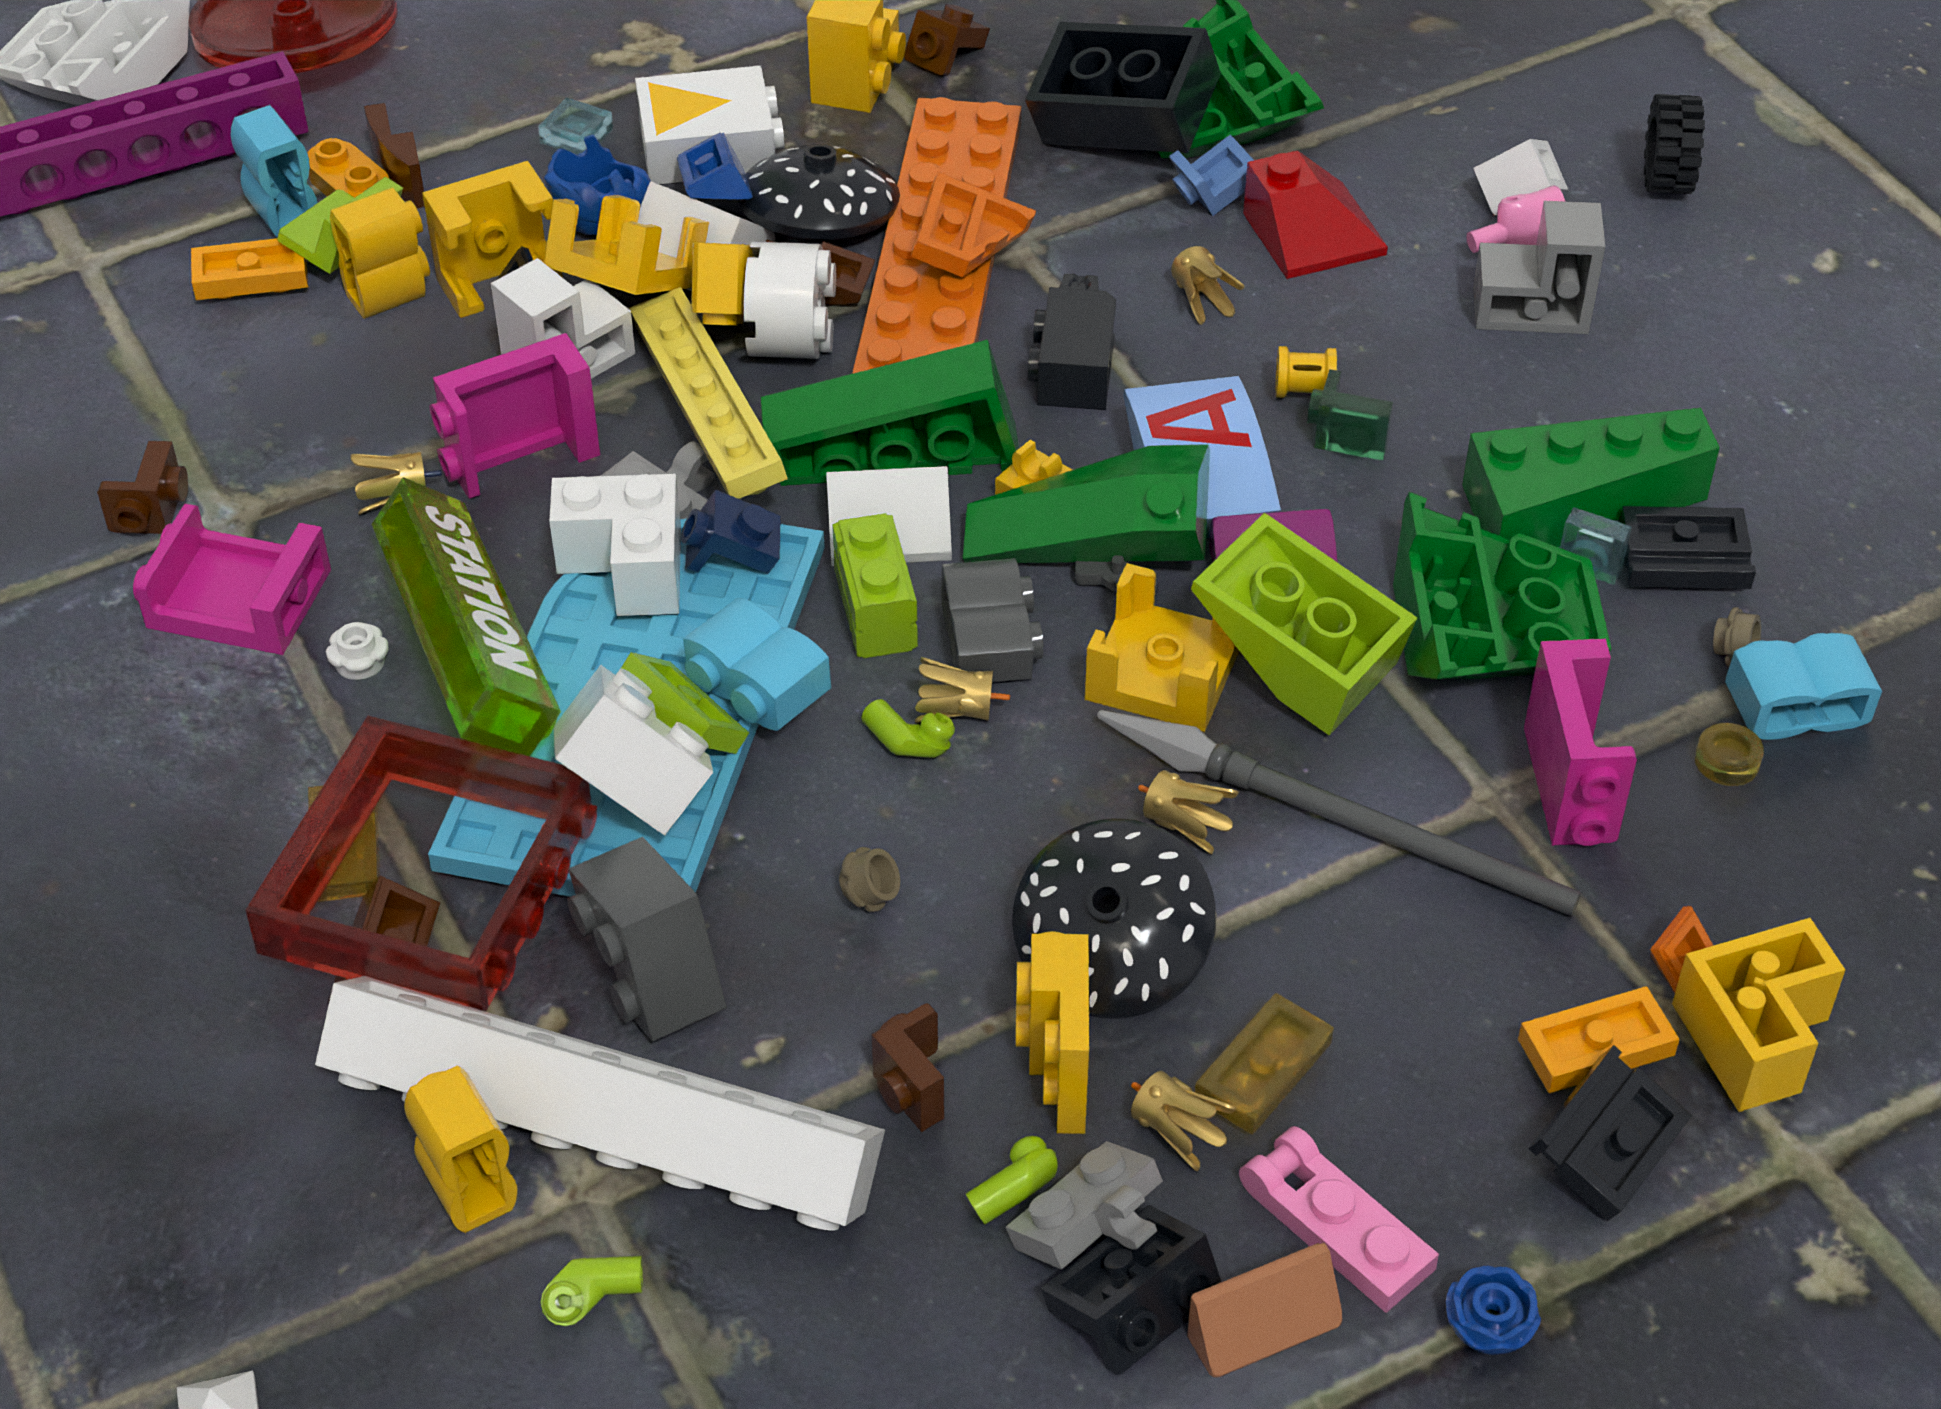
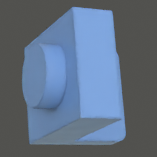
M1231 135L1192 164L1178 150L1169 156L1179 173L1172 179L1178 191L1190 205L1199 200L1212 216L1245 192L1247 162L1254 161Z

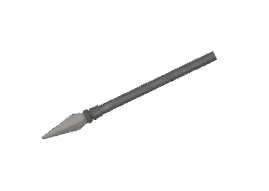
M1100 710L1097 713V717L1145 748L1177 771L1206 773L1212 780L1217 781L1223 778V782L1247 790L1250 788L1568 916L1572 917L1581 897V892L1263 766L1260 764V761L1237 750L1232 753V748L1225 743L1216 744L1195 726Z

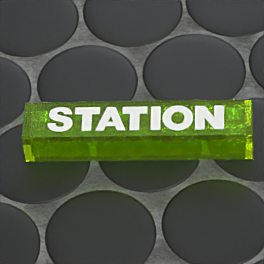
M403 477L371 525L459 735L465 740L527 761L540 741L546 739L551 734L561 710L465 503Z

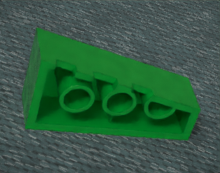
M988 340L761 397L763 429L780 456L788 478L780 482L781 486L827 483L826 472L947 466L948 475L972 474L973 465L1000 464L1001 472H1003L1012 465V456L1019 449L1015 420Z
M1701 407L1470 433L1462 486L1473 515L1479 518L1481 529L1510 540L1516 534L1521 533L1560 547L1562 538L1588 530L1592 536L1613 530L1614 522L1620 520L1623 506L1686 507L1707 500L1720 447Z

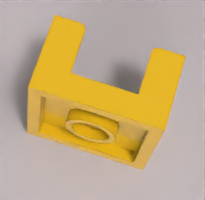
M529 161L422 192L436 278L460 318L482 312L485 309L483 301L472 284L499 276L521 246L529 249L533 260L538 258L544 263L547 242L544 237L542 214L546 219H551L553 198ZM552 269L563 278V274L561 271Z
M621 195L605 196L601 204L596 239L574 241L579 207L573 200L556 199L553 201L544 264L551 269L634 295L672 291L679 287L682 289L692 288L693 243H706L709 222L691 216L684 217L676 258L658 252L662 233L661 227L653 224L643 225L638 223L640 203L637 200Z
M1126 563L1117 584L1115 620L1105 640L1104 631L1096 629L1087 647L1085 700L1165 722L1195 726L1205 732L1239 650L1213 617L1212 620L1155 606V571Z

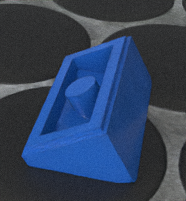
M719 132L678 155V165L686 192L690 198L750 199L753 197L743 166L724 132Z

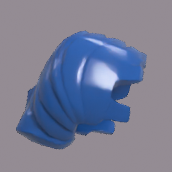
M589 135L584 137L586 150L580 154H574L566 149L557 150L553 154L552 160L548 163V170L544 180L547 183V189L553 201L556 199H570L578 205L579 213L576 231L586 235H597L603 198L610 195H621L637 200L641 207L651 180L645 170L634 165H628V163L616 161L610 150L602 147L595 135Z

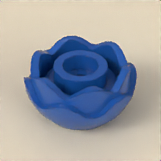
M1493 1266L1472 1268L1461 1277L1460 1281L1453 1282L1449 1287L1446 1298L1448 1322L1458 1338L1468 1347L1478 1352L1489 1355H1502L1516 1351L1533 1338L1540 1325L1541 1317L1538 1312L1537 1296L1533 1286L1528 1281L1522 1279L1511 1268ZM1489 1309H1493L1497 1311L1499 1315H1492L1487 1313L1486 1311Z

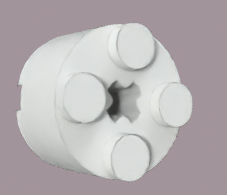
M751 242L750 248L755 257H747L744 284V322H755L756 328L755 338H745L748 356L818 359L820 352L832 353L833 319H828V308L825 307V297H835L836 264L831 263L830 250H823L821 244Z

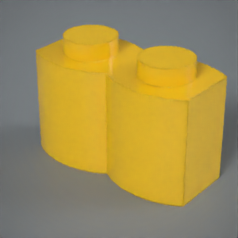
M392 187L330 210L331 228L339 253V269L348 299L363 319L425 296L424 278L430 276V267L425 253L418 245L417 234L423 232V225L419 212L412 201L404 202Z
M693 243L691 312L703 313L702 324H743L747 257H755L750 245Z
M457 1065L446 1071L429 1074L416 1085L411 1086L406 1094L404 1110L409 1123L417 1135L414 1145L415 1156L455 1227L466 1233L512 1211L516 1203L518 1190L516 1181L506 1166L509 1158L508 1140L469 1074Z

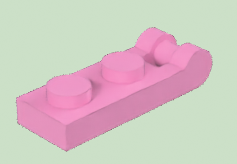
M1296 1126L1290 1127L1275 1139V1150L1266 1157L1263 1155L1254 1156L1240 1168L1239 1178L1248 1193L1308 1246L1325 1243L1330 1251L1333 1267L1385 1313L1436 1270L1439 1254L1319 1153L1314 1140L1301 1128ZM1291 1173H1294L1305 1183L1297 1191L1284 1181Z

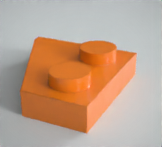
M937 172L929 191L910 257L928 263L932 267L964 277L1026 233L1033 221L1036 210Z

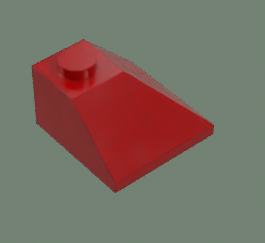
M1298 150L1247 162L1243 214L1286 279L1387 255L1388 246L1343 182Z

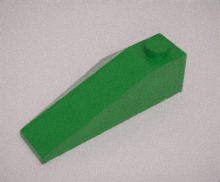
M1209 444L1146 446L968 503L963 561L975 562L1015 558L1017 563L1112 562V557L1115 555L1123 556L1124 562L1205 560L1210 462Z

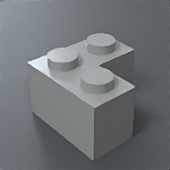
M1544 201L1536 245L1480 243L1473 284L1476 329L1589 334L1606 247L1601 203Z

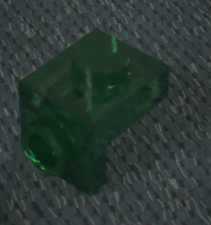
M1329 369L1324 390L1313 389L1308 409L1307 423L1317 424L1314 448L1383 461L1388 445L1393 402L1339 392L1341 371Z

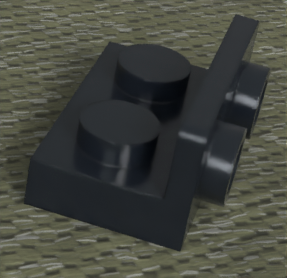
M1150 1205L1137 1213V1215L1146 1221L1154 1223L1157 1232L1139 1248L1129 1249L1108 1236L1040 1288L1049 1312L1094 1337L1105 1367L1117 1375L1125 1372L1189 1320L1192 1294L1222 1282L1206 1234Z

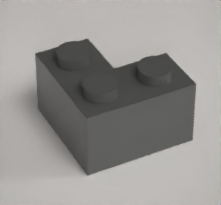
M640 837L568 868L576 894L567 899L571 916L583 936L590 933L594 935L605 962L610 967H614L617 982L610 984L609 989L614 1005L624 1022L627 1023L635 1020L653 1042L727 1008L698 895L644 837Z

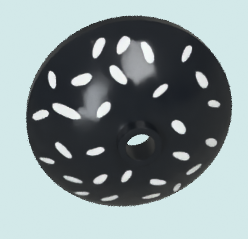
M812 144L787 149L756 163L745 173L753 197L750 199H738V203L742 212L750 220L773 232L806 239H840L866 234L887 224L897 209L900 191L896 180L873 160L845 148L827 144Z
M1118 818L1102 819L1079 825L1064 832L1045 846L1032 860L1019 883L1012 914L1015 945L1022 962H1031V934H1041L1050 931L1064 934H1088L1089 1016L1109 1019L1128 1018L1145 1014L1167 1004L1181 994L1197 977L1210 954L1217 921L1213 889L1207 873L1195 854L1177 837L1162 828L1139 820ZM1115 895L1120 898V903L1113 912L1101 913L1096 910V905L1103 896Z

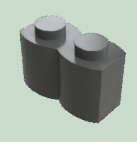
M1015 558L942 564L941 599L953 667L973 672L993 671L992 682L1032 679L1033 659L1043 658V635L1040 622L1029 621L1028 613H1033L1034 611L1031 577H1020Z

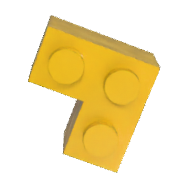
M815 0L807 15L811 103L871 113L879 94H886L888 91L894 63L900 64L904 57L906 35L903 32H899V10L883 8V0Z
M1811 918L1686 953L1672 1005L1738 1112L1802 1093L1818 1046V1041L1808 1026L1829 1020L1845 968Z

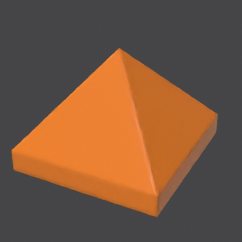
M1683 906L1650 949L1652 960L1674 994L1686 953L1714 946L1692 906Z

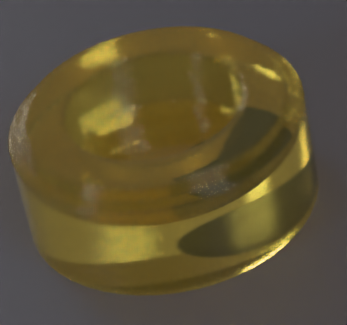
M1719 723L1708 727L1701 734L1695 754V762L1700 772L1713 782L1727 786L1743 785L1752 781L1757 776L1764 755V747L1760 738L1750 729L1734 723Z

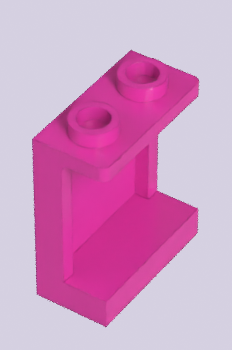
M567 333L433 377L437 403L429 406L435 429L444 440L445 447L437 449L439 463L446 479L449 482L457 480L468 499L480 495L477 472L566 442L579 463L600 456L590 367Z
M185 503L173 523L165 526L158 547L148 563L138 569L134 578L133 594L134 598L139 602L146 628L284 655L331 571L322 527L298 523L287 544H278L207 530L202 524L198 506Z
M1606 639L1541 641L1524 732L1552 846L1574 844L1592 846L1599 843H1612L1617 841L1637 758L1634 748L1631 746L1597 747L1593 742L1611 659Z

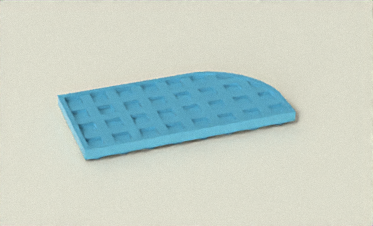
M680 519L681 533L686 519ZM781 524L780 559L768 574L716 553L710 556L698 573L685 568L687 545L681 542L679 614L617 616L611 572L563 574L544 597L521 648L526 653L529 661L515 662L532 669L537 679L511 670L428 853L431 871L571 897L576 894L568 868L640 837H644L696 893L759 724L749 723L744 720L734 709L731 700L723 699L712 692L706 693L745 728L749 734L736 754L706 749L705 753L710 755L713 774L665 836L557 761L554 748V725L600 665L616 675L630 652L670 661L687 676L683 638L736 598L747 599L759 605L772 615L782 627L795 629L825 549L824 531Z

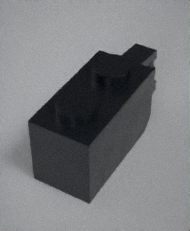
M1064 274L1059 288L1049 287L1046 310L1036 309L1033 343L1041 344V347H1030L1027 378L1028 381L1038 382L1037 405L1106 410L1115 341L1113 328L1116 299L1107 291H1099L1098 276Z

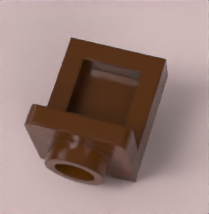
M945 4L944 10L918 9L905 49L904 58L936 74L949 75L958 47L984 48L990 28L972 21L974 13L956 5Z
M148 441L135 482L102 481L100 483L97 494L108 530L115 533L162 534L165 526L172 523L177 503L184 502L187 497L188 474L184 466H178L172 441Z
M929 1003L921 1005L908 1014L901 1013L893 1016L878 1031L872 1034L873 1076L877 1079L879 1091L891 1110L897 1114L904 1111L921 1132L945 1119L944 1077L928 1060V1057L935 1054L938 1050V1013Z

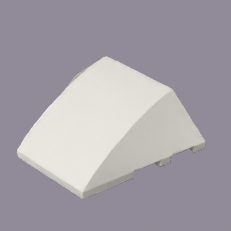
M71 0L44 7L0 50V79L39 96L77 106L158 85L187 53L190 0H110L103 2V0Z

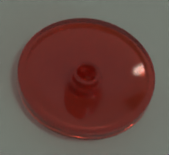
M198 0L190 12L188 22L196 52L204 61L212 66L222 68L283 51L294 73H301L345 61L378 43L394 26L398 16V6L396 0Z

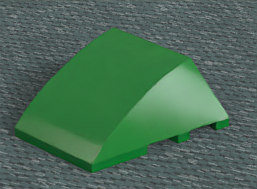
M1216 0L1217 4L1199 21L1192 17L1183 25V27L1206 28L1221 71L1189 153H1181L1185 158L1204 155L1229 135L1240 145L1260 140L1324 109L1322 100L1298 72L1291 74L1254 30L1249 13L1238 0ZM1157 151L1161 158H1169L1174 153Z
M1408 492L1404 502L1393 581L1396 603L1417 617L1404 647L1408 675L1432 679H1482L1535 674L1541 641L1606 639L1610 653L1612 648L1591 559L1521 533L1516 534L1510 540L1481 529L1479 518L1463 512L1460 519L1457 520L1424 508L1427 498Z

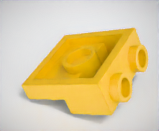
M1050 931L1041 934H1031V962H1017L1016 1047H1029V1075H1043V1105H1057V1133L1085 1134L1089 1063L1088 934H1064Z

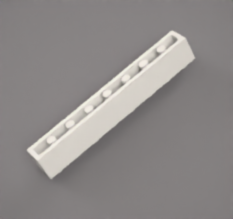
M367 976L333 984L315 1063L317 1066L340 1072L338 1081L350 1087L377 1090L382 1085L402 1091L401 1099L404 1102L409 1088L416 1085L421 1079L434 1072L446 1071L458 1065L469 1074L501 1129H505L508 1127V1124L531 1130L530 1138L532 1141L552 1148L569 1149L572 1148L573 1144L596 1150V1159L613 1167L635 1169L638 1168L639 1164L656 1168L663 1171L662 1179L675 1186L688 1189H702L705 1184L725 1189L730 1191L729 1199L732 1202L744 1207L767 1210L774 1204L798 1212L796 1219L800 1223L822 1230H838L840 1225L846 1226L865 1213L885 1129Z

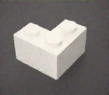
M537 258L491 283L501 355L567 333L590 367L592 379L635 354L631 310L593 281L584 280L572 286Z
M676 474L552 478L549 522L557 574L611 572L617 616L679 614L681 522Z
M600 665L554 725L555 759L665 836L713 774L710 755L705 753L709 745L700 735L686 725L676 722L670 728L656 718L654 702L648 699L652 690L638 677L623 668H620L615 675Z

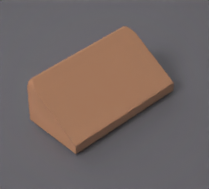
M1325 1243L1314 1244L1192 1294L1187 1337L1212 1377L1224 1376L1334 1330L1342 1324V1308L1328 1247Z

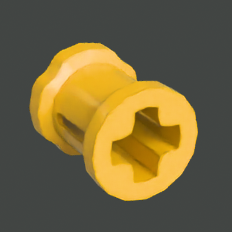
M1278 346L1275 375L1276 398H1285L1288 392L1320 393L1324 399H1334L1337 376L1336 348H1327L1325 353L1289 352L1287 346Z

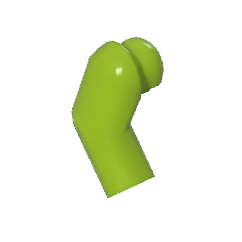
M883 699L871 702L864 709L861 716L862 722L891 753L900 756L937 758L951 747L949 739L955 733L952 720L942 713L938 712L935 715L927 713L922 718L921 725L909 724Z
M1027 1136L1018 1140L1012 1146L1009 1158L1013 1163L966 1193L967 1198L985 1225L1027 1199L1055 1177L1058 1168L1056 1153L1052 1149H1047L1046 1143L1040 1137Z
M642 1256L578 1258L571 1260L543 1291L541 1297L542 1312L555 1325L569 1326L583 1319L605 1295L642 1293Z

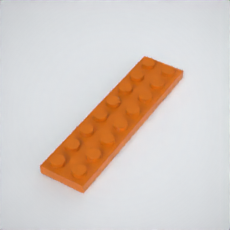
M943 97L917 99L897 183L900 199L897 209L888 221L852 374L978 342L995 255L964 277L932 267L928 263L910 256L929 191L937 172L1007 198L1021 128L1022 106L1004 105L993 101L985 103L955 101Z

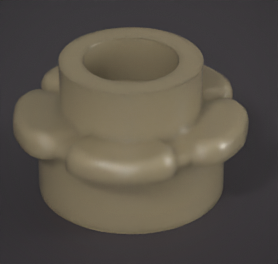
M1734 607L1731 609L1728 618H1718L1714 630V653L1726 655L1725 663L1728 668L1735 650L1751 642L1761 640L1760 616L1758 614L1743 613L1739 607Z
M860 847L855 852H850L845 856L839 875V883L844 896L855 906H864L868 912H876L885 906L886 901L892 900L897 896L900 889V873L896 862L885 850L880 848L871 850L867 847Z

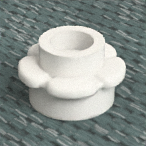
M354 622L344 625L331 635L329 639L330 646L326 649L328 661L336 667L340 675L348 679L360 680L369 678L382 669L389 645L387 639L382 637V632L378 627L371 624Z

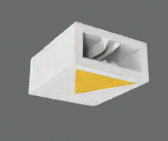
M761 65L635 78L647 174L654 183L683 182L677 161L678 155L719 132H724L745 173L759 161L774 155L775 150H784V133L781 117L778 118L775 86H765Z

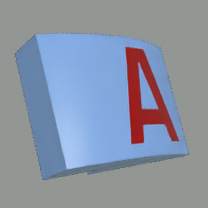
M1239 376L1124 389L1123 397L1134 450L1155 445L1209 444L1210 462L1206 538H1210L1211 521L1214 517L1281 511L1261 430L1250 399Z

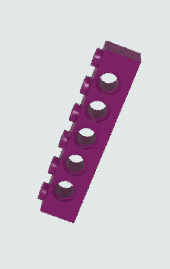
M282 51L0 126V217L8 214L24 213L31 208L63 199H75L85 193L110 186L126 185L134 182L136 179L168 170H180L190 164L219 156L234 155L236 152L231 141V126L234 117L271 105L295 135L307 133L309 130L299 80Z

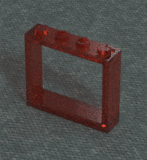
M367 716L245 910L257 954L348 979L367 976L486 1012L497 991H504L509 986L515 971L516 956L525 939L531 940L538 933L544 915V904L553 888L560 889L565 883L569 873L568 868L571 865V855L579 840H586L593 831L597 818V806L591 803L589 782L562 764ZM391 780L546 819L469 958L310 916V913Z

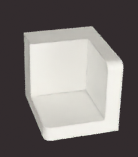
M1529 139L1473 168L1494 215H1497L1498 205L1506 197L1532 193L1553 185L1559 187L1562 193L1568 190L1548 141Z

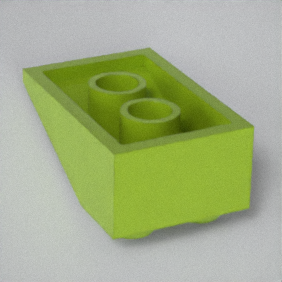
M1265 512L1193 581L1191 586L1192 592L1276 698L1328 735L1344 721L1398 663L1417 620V617Z

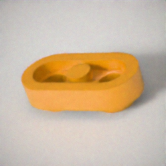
M337 138L322 140L307 152L310 163L309 180L326 196L340 189L355 198L384 177L389 179L386 171L357 147Z

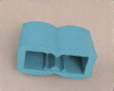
M271 105L234 117L231 126V141L234 151L243 162L240 176L243 193L274 235L278 237L279 230L318 202L315 193L307 183L310 163L305 147Z
M736 598L683 638L686 660L685 671L688 678L706 693L712 692L723 699L731 700L736 712L749 723H758L765 728L778 731L831 689L828 655L807 636L794 629L782 627L766 610L747 599Z
M1817 633L1794 644L1778 640L1751 642L1734 651L1725 679V683L1751 736L1765 740L1788 738L1811 729L1831 732L1865 725L1872 721L1882 693L1855 638L1842 633Z

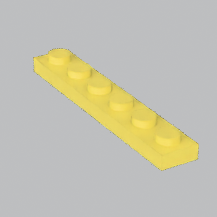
M679 287L629 307L635 327L727 494L740 499L745 496L759 494L769 486L788 479L780 456L696 313L691 312V304L682 288Z

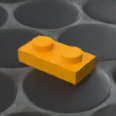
M277 238L191 248V278L195 299H227L240 295L286 292L292 289L308 288L307 259L280 243Z
M1647 986L1521 1023L1518 1036L1519 1043L1548 1093L1578 1085L1597 1059L1613 1045L1622 1052L1619 1058L1632 1069L1675 1056L1680 1040Z

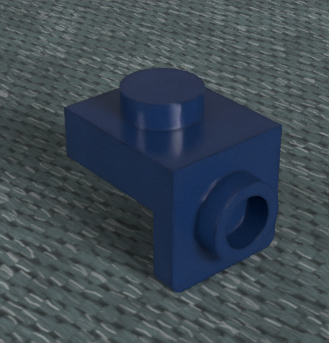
M715 490L702 509H693L684 523L681 542L687 545L685 568L698 573L710 556L716 553L768 574L780 559L781 516L759 505L750 504Z

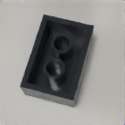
M1059 22L1025 102L1043 144L1175 152L1178 150L1180 153H1189L1221 71L1206 28Z

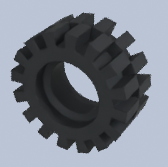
M1669 94L1654 95L1647 119L1648 131L1645 133L1646 148L1644 149L1645 165L1643 170L1647 192L1692 194L1695 191L1696 182L1699 179V167L1702 164L1701 149L1704 148L1702 136L1705 129V120H1703L1704 106H1702V97Z

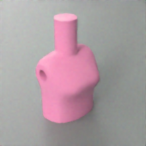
M1553 185L1532 193L1518 194L1502 199L1498 205L1497 223L1467 233V244L1471 252H1479L1480 243L1536 245L1543 202H1565L1559 187Z

